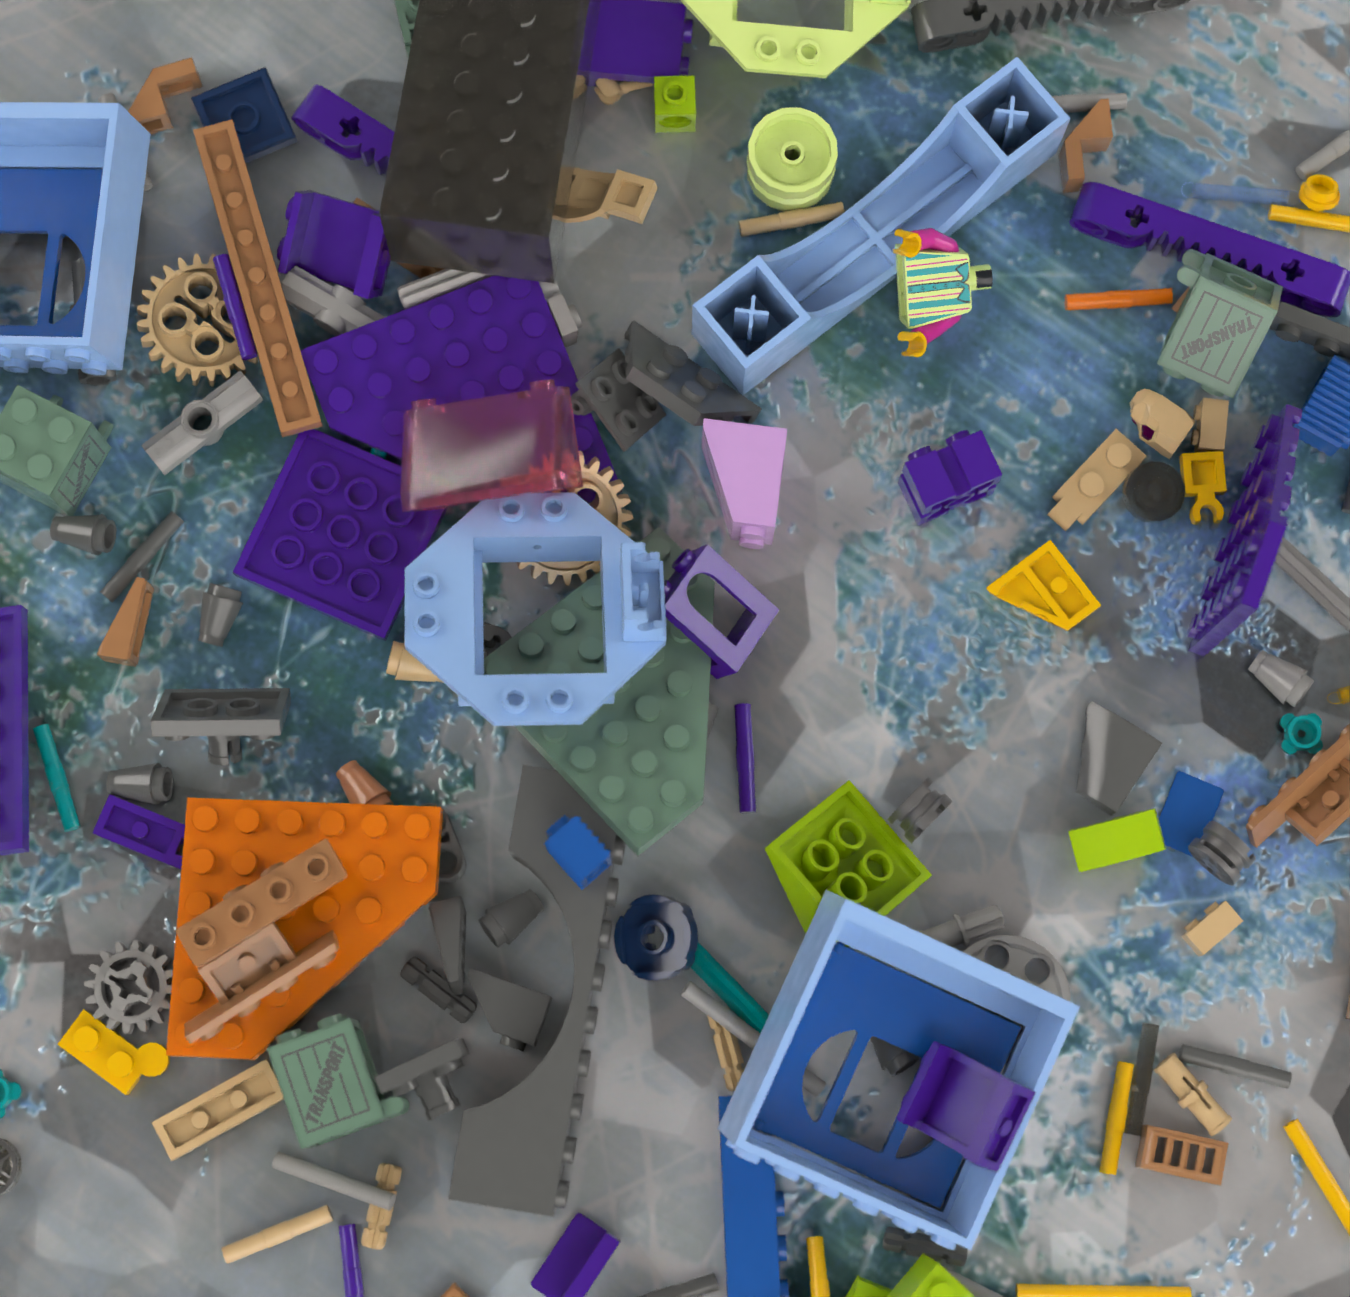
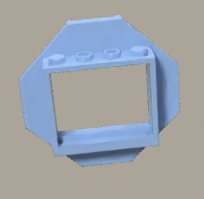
M575 492L490 493L405 568V649L458 695L459 706H471L493 726L583 724L603 704H614L615 692L623 688V685L666 645L664 574L660 553H647L644 542H634ZM600 561L604 673L484 675L482 563Z

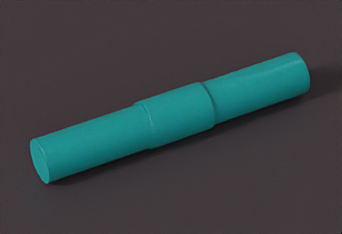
M49 724L36 726L33 728L34 736L64 832L76 830L81 825Z

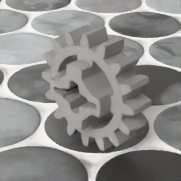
M133 940L130 950H127L123 943L117 942L115 943L116 954L112 955L102 950L100 956L104 963L101 966L90 964L89 969L96 974L95 980L84 981V986L94 989V994L86 998L85 1001L86 1004H98L99 1008L93 1014L95 1019L100 1020L106 1016L109 1017L106 1028L115 1030L121 1022L123 1033L132 1034L135 1024L138 1025L141 1032H148L150 1029L149 1020L152 1019L158 1024L165 1022L160 1012L163 1008L170 1010V1001L168 999L169 995H171L172 985H170V980H172L173 970H166L165 968L171 960L168 955L155 957L158 950L157 946L150 944L142 952L141 941ZM136 959V961L132 962L130 968L121 971L113 969L122 961ZM154 969L159 978V991L154 989L151 979ZM117 979L125 981L136 980L135 984L141 987L140 990L146 992L147 996L129 994V990L124 987V984L118 982ZM105 984L110 985L113 1000L110 1004L106 998ZM144 1003L151 1006L147 1011L139 1015L128 1016L129 1013H132L135 1006Z

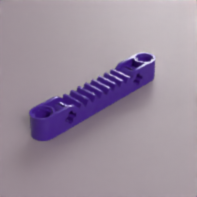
M314 84L291 116L292 121L303 132L343 158L349 160L363 159L366 167L375 163L379 175L388 172L390 181L393 184L401 180L404 191L407 193L415 188L417 199L422 201L428 197L432 209L435 210L442 205L446 218L455 214L457 225L461 227L467 223L469 234L479 240V245L490 252L505 246L509 247L515 257L516 266L531 262L548 238L547 232L534 220L321 85ZM448 188V191L438 193L433 201V196L438 190ZM501 209L500 215L493 222L486 220L490 216H496ZM479 218L485 219L486 221H484L483 224H480Z
M1085 182L1082 185L1069 221L1075 230L1123 248H1137L1146 242V251L1151 252L1158 244L1161 245V252L1164 257L1172 249L1176 250L1178 262H1182L1184 252L1189 249H1194L1205 255L1206 253L1211 254L1282 286L1285 291H1282L1280 301L1323 317H1338L1341 315L1350 288V271L1339 265L1097 182ZM1130 218L1137 220V228L1130 226ZM1286 272L1291 274V281L1286 280Z

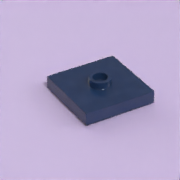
M266 67L191 97L203 127L233 120L245 164L298 142Z

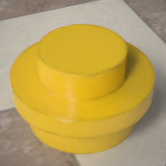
M1312 175L1301 185L1298 196L1313 211L1330 210L1338 205L1340 199L1339 186L1329 176Z

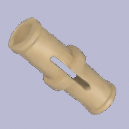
M1175 1052L1167 1056L1154 1068L1153 1071L1178 1096L1177 1103L1182 1109L1187 1107L1207 1129L1210 1136L1216 1135L1230 1123L1232 1117L1207 1092L1209 1086L1203 1080L1198 1081L1178 1059Z

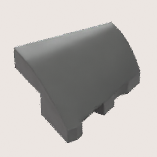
M1091 701L1085 711L1087 717L1084 740L1081 745L1080 756L1082 760L1077 779L1076 793L1112 816L1118 811L1162 745V742L1124 718Z

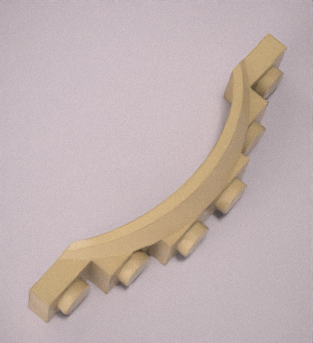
M437 114L433 115L419 148L440 160L445 151L455 149L456 152L445 154L440 161L448 164L452 169L524 215L543 221L574 223L591 220L598 216L609 219L611 214L642 224L658 189L654 180L617 169L616 173L584 170L528 154L475 131L470 124L453 119L447 121V117ZM507 170H508V174L506 175L505 178H503L502 180H499V181H494V180H493V178H500V177H502L503 175H505V173H506Z

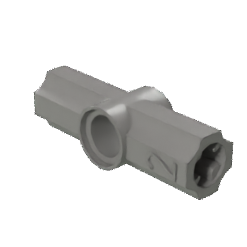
M298 266L289 271L281 283L286 303L314 318L313 320L318 326L335 337L385 318L383 315L367 307L366 303L359 296L353 295V292L340 285L332 287Z
M239 371L202 400H194L188 403L183 408L181 416L141 446L161 472L166 475L203 446H209L218 442L225 429L260 404L263 399L247 377ZM204 415L212 417V422L208 428L200 431L193 429V424L198 417Z

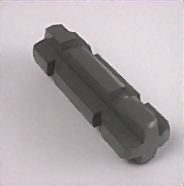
M412 957L401 970V977L412 986L417 983L420 986L417 990L444 1011L449 1008L451 1010L449 1015L458 1022L464 1024L468 1021L477 1008L476 1002L465 994L461 997L451 993L445 978L434 970L431 972L427 971V964L418 957Z
M887 1227L884 1232L882 1245L888 1251L900 1253L903 1250L906 1251L907 1255L920 1257L924 1253L937 1262H941V1259L946 1260L947 1264L960 1267L965 1265L968 1255L967 1248L957 1244L954 1251L947 1249L930 1240L931 1236L917 1232L907 1234L904 1229Z

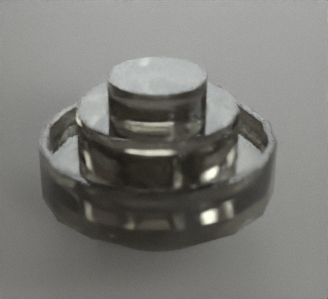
M1149 461L1135 467L1127 475L1123 484L1122 498L1127 510L1135 518L1144 522L1158 523L1171 518L1180 510L1185 499V485L1181 475L1172 466L1164 462Z

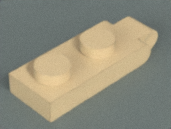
M1115 429L1054 494L1052 498L1057 504L1047 515L1064 531H1067L1076 520L1084 525L1144 461L1147 455L1119 430Z

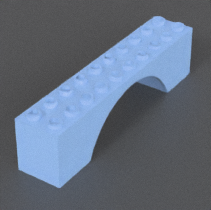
M1018 57L1014 58L954 104L924 142L887 178L851 208L800 242L772 254L757 255L694 303L692 306V336L740 394H746L897 277L896 254L892 251L895 249V244L903 242V238L894 235L896 229L913 231L933 228L950 236L1057 153L1070 117Z

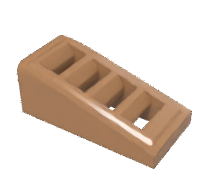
M136 577L98 649L97 656L106 662L133 667L138 665L154 592L153 586L145 578Z
M1142 1125L1135 1167L1221 1186L1228 1143L1152 1125ZM1158 1137L1165 1138L1161 1163L1154 1162ZM1174 1140L1181 1142L1177 1167L1170 1165ZM1190 1144L1198 1145L1193 1170L1186 1169ZM1206 1148L1215 1149L1210 1174L1202 1173Z

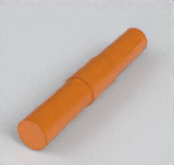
M1172 288L1065 294L1066 311L1131 308L1134 306L1166 305L1173 302Z

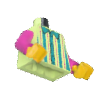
M933 228L913 231L896 229L894 235L903 238V242L895 244V249L892 251L896 254L899 320L908 329L914 328L911 332H899L897 338L898 341L909 342L907 350L901 353L902 356L921 357L926 351L927 344L960 321L962 314L971 311V291L992 288V270L989 264L970 266L968 253L958 247L956 240Z

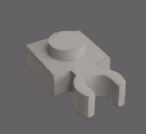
M552 271L536 276L564 346L568 347L576 344L578 328L582 327L574 304L567 306L563 294H560Z

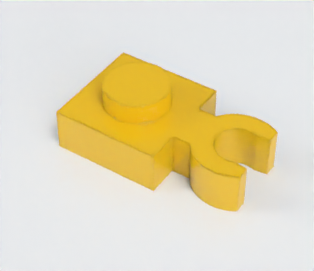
M1223 451L1182 453L1179 457L1182 496L1195 497V504L1191 507L1189 513L1192 525H1198L1201 521L1200 509L1202 508L1211 510L1214 524H1219L1223 519L1224 509L1215 495H1224L1227 492Z

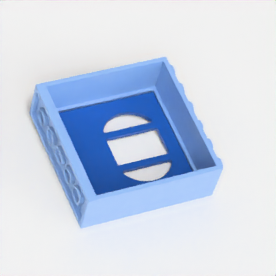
M0 102V234H48L37 324L34 326L0 325V367H3L6 371L28 373L29 368H42L43 371L48 373L66 374L68 369H81L82 372L87 374L105 375L107 370H122L151 134L120 103ZM68 236L75 242L82 253L85 263V282L75 306L66 316L53 324L63 238Z
M826 890L718 1126V1130L728 1139L726 1145L735 1149L734 1153L745 1160L758 1164L760 1159L763 1158L766 1163L774 1167L775 1172L788 1179L798 1182L800 1175H802L806 1181L814 1184L813 1188L829 1197L837 1199L839 1194L843 1193L842 1196L852 1201L854 1207L870 1215L877 1216L878 1211L881 1210L883 1215L892 1219L891 1222L904 1230L916 1233L919 1227L920 1231L931 1236L930 1240L947 1249L954 1251L958 1244L971 1250L1080 1006ZM844 944L1023 1025L1002 1074L1035 1091L1036 1094L998 1172L978 1166L964 1158L945 1199L962 1161L963 1154L933 1139L921 1150L896 1158V1153L908 1128V1125L897 1120V1116L880 1151H875L830 1131L832 1121L871 1037L874 1036L921 1057V1059L930 1049L932 1043L936 1041L956 1049L1001 1073L1021 1029L1019 1025L844 946ZM855 1030L856 1034L820 1114L816 1120H812L806 1109L802 1090L807 1064L814 1052L826 1040L839 1033ZM919 1065V1067H918V1069H917V1072H916V1074H915V1076H914V1078H913V1080H912V1083H911V1085H910V1087H909L908 1090H910V1088H911V1086H912V1084H913V1082H914V1080H915V1078H916V1076H917V1074H918V1072H919V1070H920V1065ZM762 1130H763V1131H766V1132H768V1133H770V1134H772V1135H775V1136H777V1137H779V1138H781V1139H784V1140H786V1141H788V1142H790V1143H793V1144H795V1145H797V1146H799V1147H802V1148H804V1149H806V1150H808V1151H811V1152H813V1153H815V1154H817V1155H820V1156H822V1157H824V1158H826V1159H829V1160H831V1161H833V1162H835V1163H838V1164H840V1165H842V1166H845V1167H847V1168H849V1169H851V1170H854V1171H856V1172H858V1173H860V1174H863V1175H865V1176H867V1177H869V1178H872V1179H874V1180H876V1181H878V1182H881V1183H883V1184H885V1185H887V1186H890V1187H892V1188H894V1189H896V1190H899V1191H901V1192H903V1193H905V1194H908V1195H910V1196H912V1197H915V1198H917V1199H919V1200H921V1201H924V1202H926V1203H928V1204H930V1205H933V1206H935V1207H937V1208H939V1209H940V1207H941V1205H942L944 1199H945V1202H944V1204H943V1206H942V1208H941V1211H940V1210H938V1209H936V1208H934V1207H931V1206H929V1205H927V1204H925V1203H922V1202H920V1201H918V1200H916V1199H913V1198H911V1197H909V1196H907V1195H904V1194H902V1193H900V1192H898V1191H895V1190H893V1189H891V1188H889V1187H886V1186H884V1185H882V1184H879V1183H877V1182H875V1181H873V1180H870V1179H868V1178H866V1177H864V1176H861V1175H859V1174H857V1173H855V1172H852V1171H850V1170H848V1169H846V1168H843V1167H841V1166H839V1165H837V1164H834V1163H832V1162H830V1161H828V1160H825V1159H823V1158H821V1157H819V1156H816V1155H814V1154H812V1153H809V1152H807V1151H805V1150H803V1149H800V1148H798V1147H796V1146H794V1145H791V1144H789V1143H787V1142H785V1141H782V1140H780V1139H778V1138H776V1137H773V1136H771V1135H769V1134H767V1133H764V1132H762Z

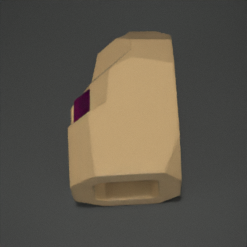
M1149 389L1138 391L1130 401V413L1132 421L1138 427L1139 439L1164 457L1170 459L1195 424L1193 418L1184 409L1163 395Z

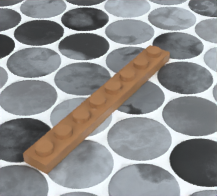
M233 120L194 129L193 133L282 438L322 427Z

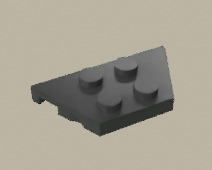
M632 321L624 334V339L629 341V345L625 350V361L628 364L625 368L626 380L693 426H703L704 418L732 422L735 416H741L746 423H753L762 408L725 384L716 372L708 368H702L689 359L684 350L667 344L637 322Z

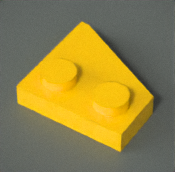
M1051 539L986 587L991 595L1067 632L1101 607V604Z

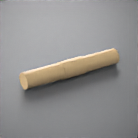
M842 202L741 220L739 221V230L741 237L830 221L844 213V206Z
M325 1205L288 1221L286 1220L268 1227L261 1232L222 1247L223 1257L226 1263L229 1264L265 1248L283 1243L297 1235L332 1222V1213L329 1206Z

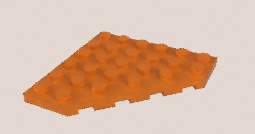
M187 797L176 929L222 902L223 896L229 891L241 885H250L260 879V874L270 866L279 862L286 863L325 838L330 842L348 876L346 879L275 921L295 953L333 930L337 935L340 947L335 952V958L320 969L314 970L311 967L298 975V981L286 991L281 993L273 991L260 999L261 1004L250 1014L239 1017L237 1014L223 1023L224 1027L219 1033L205 1041L199 1038L193 1043H189L184 1036V1024L219 1001L198 972V967L193 964L176 933L166 1055L256 1060L264 1053L268 1046L276 1039L275 1037L281 1035L285 1030H289L314 1007V1004L330 989H334L360 965L359 963L374 949L385 943L405 924L407 919L438 894L443 809L435 806Z

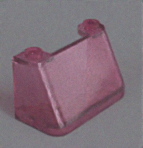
M547 379L530 382V390L440 405L436 404V399L412 401V409L406 410L403 413L400 487L402 511H432L473 502L526 494H539L559 489L565 491L583 488L570 388L564 386L555 387V380Z

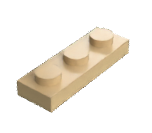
M265 1059L151 1123L171 1161H174L279 1103L284 1098L270 1060Z

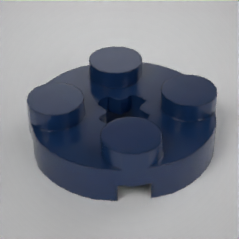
M655 894L641 896L629 905L632 906L626 911L624 916L619 917L614 931V946L622 964H626L638 978L649 981L669 980L679 975L682 971L690 969L695 962V953L698 946V929L691 908L673 897ZM655 926H658L660 932L664 935V940L658 949H656L654 943H649L648 936L655 933Z

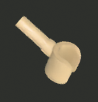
M599 78L596 81L597 87L594 88V91L603 103L611 105L618 101L623 94L653 86V83L624 81L618 84L616 80Z

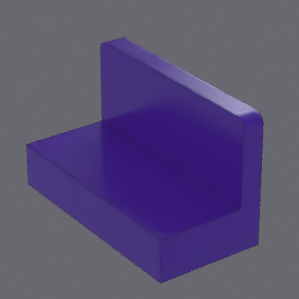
M577 1213L531 1281V1286L546 1297H584L621 1240L582 1213Z

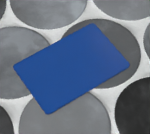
M1178 771L1159 817L1165 845L1192 856L1188 850V845L1195 838H1201L1204 835L1203 828L1210 821H1213L1224 790L1182 771Z

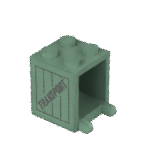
M1189 249L1183 254L1182 262L1184 266L1179 268L1177 279L1190 288L1164 339L1157 364L1163 366L1164 372L1174 378L1184 380L1187 377L1200 383L1203 390L1214 396L1222 397L1225 394L1234 398L1278 312L1283 287L1211 254L1206 253L1205 255L1194 249Z
M17 385L0 414V482L65 516H73L112 448L106 440L113 429V424L104 420L97 430L92 422L62 408L63 398L53 395L50 400H47Z
M341 1013L318 1021V1030L307 1033L306 1030L301 1031V1029L286 1032L275 1037L277 1045L267 1048L301 1149H310L403 1115L410 1109V1102L407 1098L393 1096L386 1099L385 1094H381L374 1079L378 1073L360 1021L347 1018L346 1015L342 1016Z

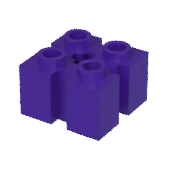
M968 430L960 431L945 440L947 444L945 448L932 451L930 446H926L907 456L909 461L904 463L903 473L900 474L898 485L917 526L948 514L950 510L957 507H964L993 494L996 489L995 484L999 483L1003 474L982 430L970 434Z

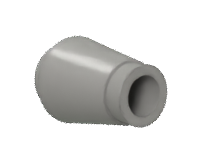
M1264 650L1257 655L1248 669L1283 705L1287 702L1293 707L1298 705L1314 682V679L1306 675L1308 670L1268 654Z

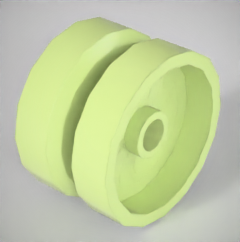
M800 107L781 108L767 114L754 127L748 142L747 180L754 194L767 206L784 212L801 208L805 209L817 204L829 191L834 178L838 157L837 139L830 125L817 113Z

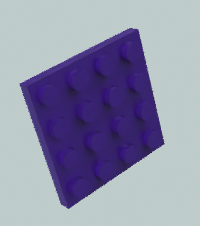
M311 429L301 432L291 448L233 570V574L386 641L405 601V568L430 547L454 496V489L318 430Z

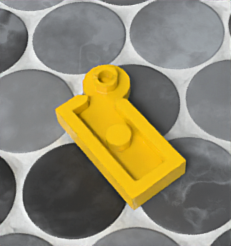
M85 1009L82 1010L58 1042L60 1047L125 1095L130 1094L139 1082L142 1074L148 1077L159 1076L167 1070L170 1064V1056L166 1055V1048L163 1045L149 1042L138 1049L115 1030L106 1028V1023L95 1019L93 1014Z

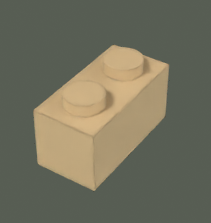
M1203 397L1200 403L1195 405L1193 420H1197L1196 430L1193 429L1191 435V445H1195L1194 453L1225 450L1229 400Z
M1216 901L1204 910L1207 915L1200 921L1197 918L1193 919L1184 927L1187 932L1181 937L1198 957L1206 954L1243 922L1227 901L1219 904Z

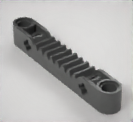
M925 0L914 5L910 12L919 51L930 53L976 45L987 38L990 30L995 36H999L1002 25H1005L1010 33H1015L1019 22L1028 31L1031 29L1035 19L1044 28L1048 23L1049 17H1052L1057 25L1062 24L1065 14H1068L1072 22H1077L1081 11L1084 12L1088 19H1093L1096 8L1100 10L1104 17L1109 15L1110 10L1123 17H1132L1174 9L1188 3L1190 0Z

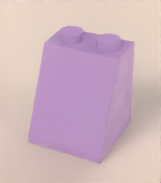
M704 418L702 450L731 540L739 541V546L750 549H762L764 544L772 545L787 429Z

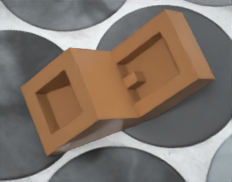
M192 57L152 69L128 112L150 134L173 128L165 98L203 87Z
M1109 98L1100 99L1064 140L1059 153L1063 193L1079 192L1085 179L1082 153L1107 151L1113 132Z

